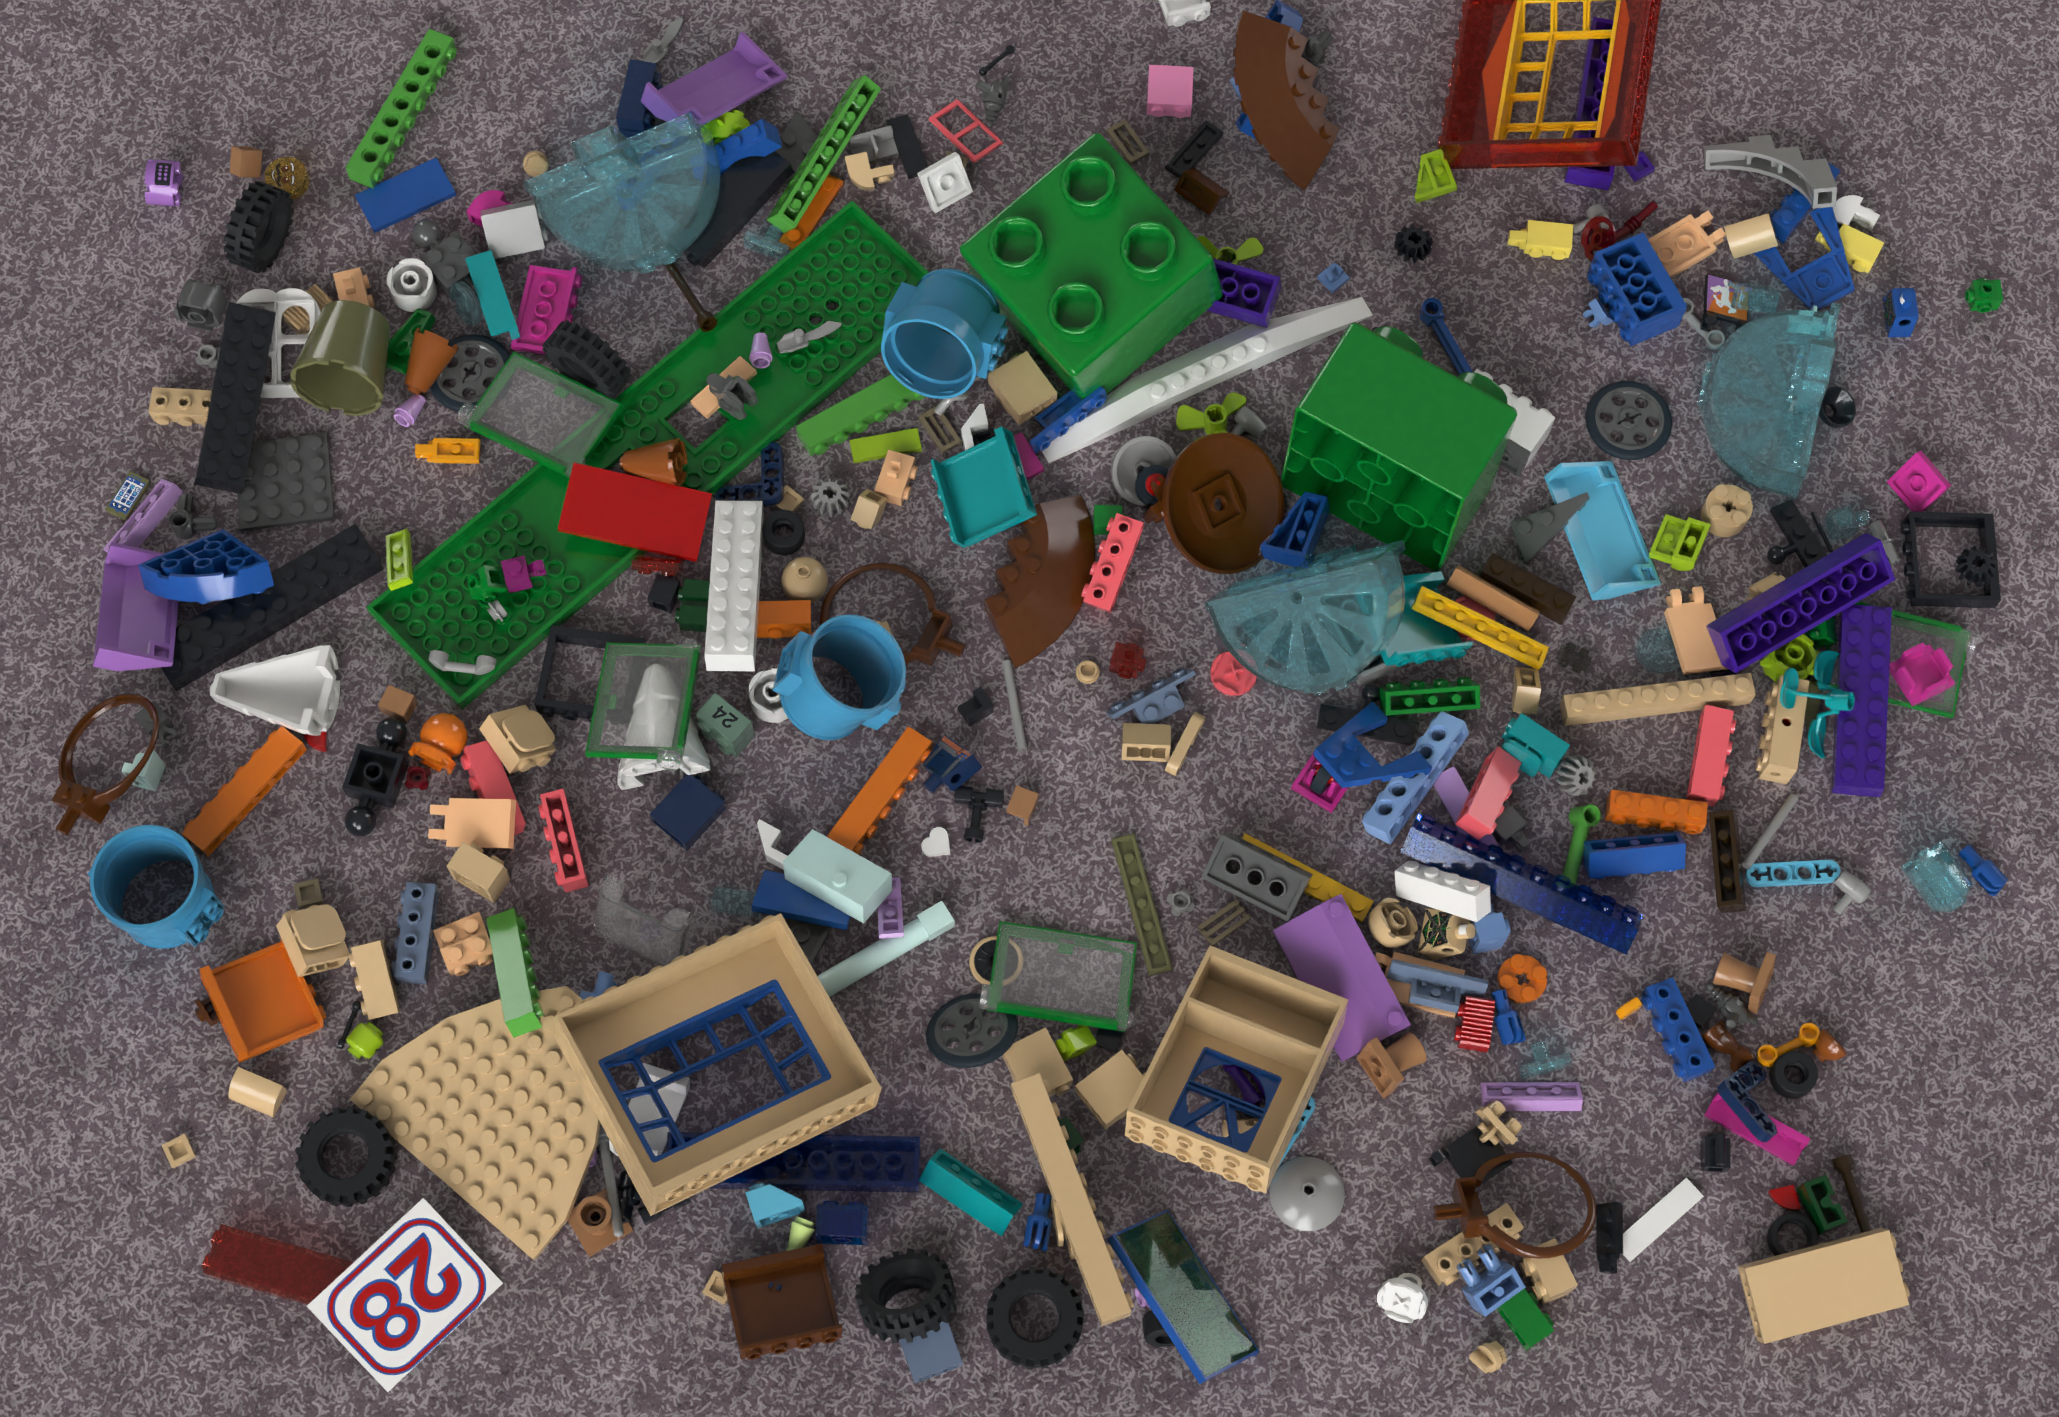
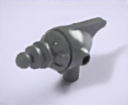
M1009 76L1004 77L1002 82L995 81L991 86L982 80H978L975 85L977 89L983 92L981 99L987 110L985 112V115H987L985 119L988 120L986 122L988 128L993 127V121H996L995 117H998L997 112L1001 111L1004 107Z
M1713 983L1706 985V989L1712 991L1710 995L1714 996L1713 1000L1718 1001L1717 1008L1724 1018H1727L1726 1026L1728 1028H1734L1737 1022H1750L1754 1026L1759 1022L1745 1008L1742 997H1738L1733 993L1725 994L1724 989L1719 990V986L1715 988Z

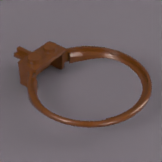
M873 563L855 568L834 583L823 601L820 625L829 619V609L837 592L845 583L856 577L857 574L874 569H887L902 573L921 588L928 603V610L932 612V617L917 645H913L912 651L909 653L907 650L902 652L905 665L918 660L932 666L941 649L958 657L964 653L966 644L948 637L953 628L951 615L937 610L936 600L930 586L918 574L905 567L890 563Z
M134 693L110 697L87 712L72 729L65 741L59 759L58 774L61 785L57 788L51 800L66 811L56 827L58 832L68 836L79 817L101 824L110 810V805L107 803L122 796L138 777L153 752L159 733L158 713L150 700ZM122 704H138L143 706L148 711L150 718L153 719V733L144 756L132 772L112 788L100 793H96L97 791L76 784L72 765L73 752L84 730L98 716L113 707Z
M1536 1152L1508 1153L1486 1161L1478 1168L1474 1177L1455 1179L1452 1194L1454 1203L1433 1206L1434 1219L1436 1220L1459 1218L1464 1238L1485 1236L1492 1243L1507 1252L1536 1259L1558 1257L1579 1247L1590 1235L1595 1224L1597 1212L1591 1188L1573 1167L1555 1157ZM1515 1158L1546 1160L1564 1168L1566 1173L1581 1187L1587 1202V1218L1581 1230L1573 1238L1562 1244L1550 1247L1526 1245L1512 1238L1496 1225L1492 1227L1489 1225L1488 1216H1484L1477 1191L1475 1192L1476 1186L1482 1184L1483 1179L1490 1170L1507 1160Z

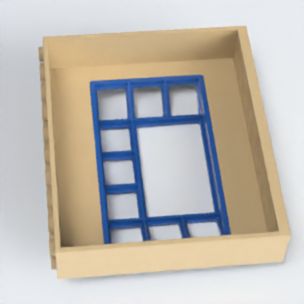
M781 913L776 916H766L760 923L754 926H744L738 933L732 936H722L716 943L710 946H700L688 956H678L666 966H656L644 976H634L624 985L619 987L612 986L606 989L602 995L595 998L593 996L588 997L580 1005L573 1008H563L555 1015L554 1037L650 1216L875 1108L882 1089ZM774 991L786 1015L760 1032L747 1009ZM740 1014L752 1037L724 1048L712 1025L733 1015ZM791 1022L804 1045L777 1063L764 1040ZM704 1030L717 1053L692 1065H688L676 1042ZM757 1045L785 1095L685 1142L658 1090L746 1048ZM669 1047L681 1070L653 1082L640 1059L662 1048ZM809 1053L821 1074V1078L792 1091L782 1071ZM632 1063L645 1086L621 1092L608 1068ZM650 1095L662 1118L639 1124L625 1100ZM666 1126L678 1147L655 1156L642 1132Z

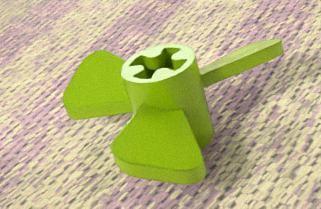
M1205 236L1197 237L1214 259L1227 262L1228 258L1233 260L1231 263L1238 265V262L1261 256L1264 251L1263 246L1256 238H1249L1237 250L1231 247H1223L1218 250Z
M1235 392L1229 393L1222 405L1212 404L1205 409L1204 413L1188 405H1181L1177 411L1176 427L1179 431L1204 428L1207 435L1228 433L1227 417L1246 405V397Z

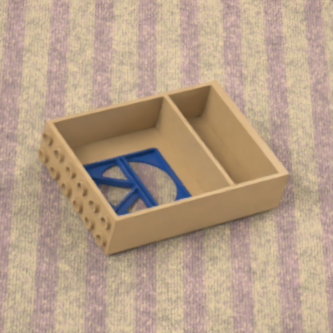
M1209 946L1127 1110L1125 1136L1129 1137L1133 1142L1151 1146L1157 1152H1166L1182 1162L1195 1164L1204 1171L1222 1175L1228 1181H1237L1253 1191L1266 1193L1344 1026L1348 999ZM1235 1065L1251 1072L1261 1083L1265 1094V1107L1263 1109L1194 1080L1203 1071L1214 1066ZM1188 1091L1212 1099V1101L1193 1113L1188 1112L1186 1102ZM1224 1105L1229 1136L1219 1137L1211 1135L1200 1129L1195 1123ZM1235 1109L1258 1118V1122L1248 1131L1242 1134L1239 1133Z

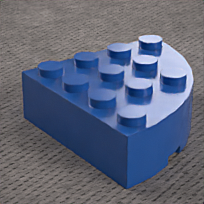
M224 529L138 564L145 590L155 596L177 601L206 604L211 601L231 599L252 593L260 594L266 591L267 588L274 586L268 561Z

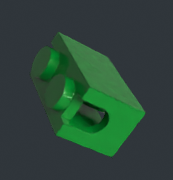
M1524 1288L1499 1306L1497 1311L1527 1351L1554 1331L1552 1327L1554 1324L1547 1313L1540 1311L1534 1294L1531 1291L1527 1292Z

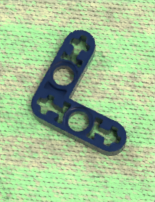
M771 442L761 451V482L722 487L716 493V500L724 501L726 495H730L728 501H762L763 506L780 503L784 498V454L781 446L776 442ZM773 450L775 451V462H772L769 456ZM775 469L779 471L775 477L767 476L770 470ZM771 485H774L776 490L773 496H770L772 493ZM746 493H756L754 498L750 500L744 499Z
M1750 1061L1719 1084L1718 1093L1759 1141L1768 1142L1777 1134L1776 1125L1748 1093L1767 1077V1073L1760 1063Z

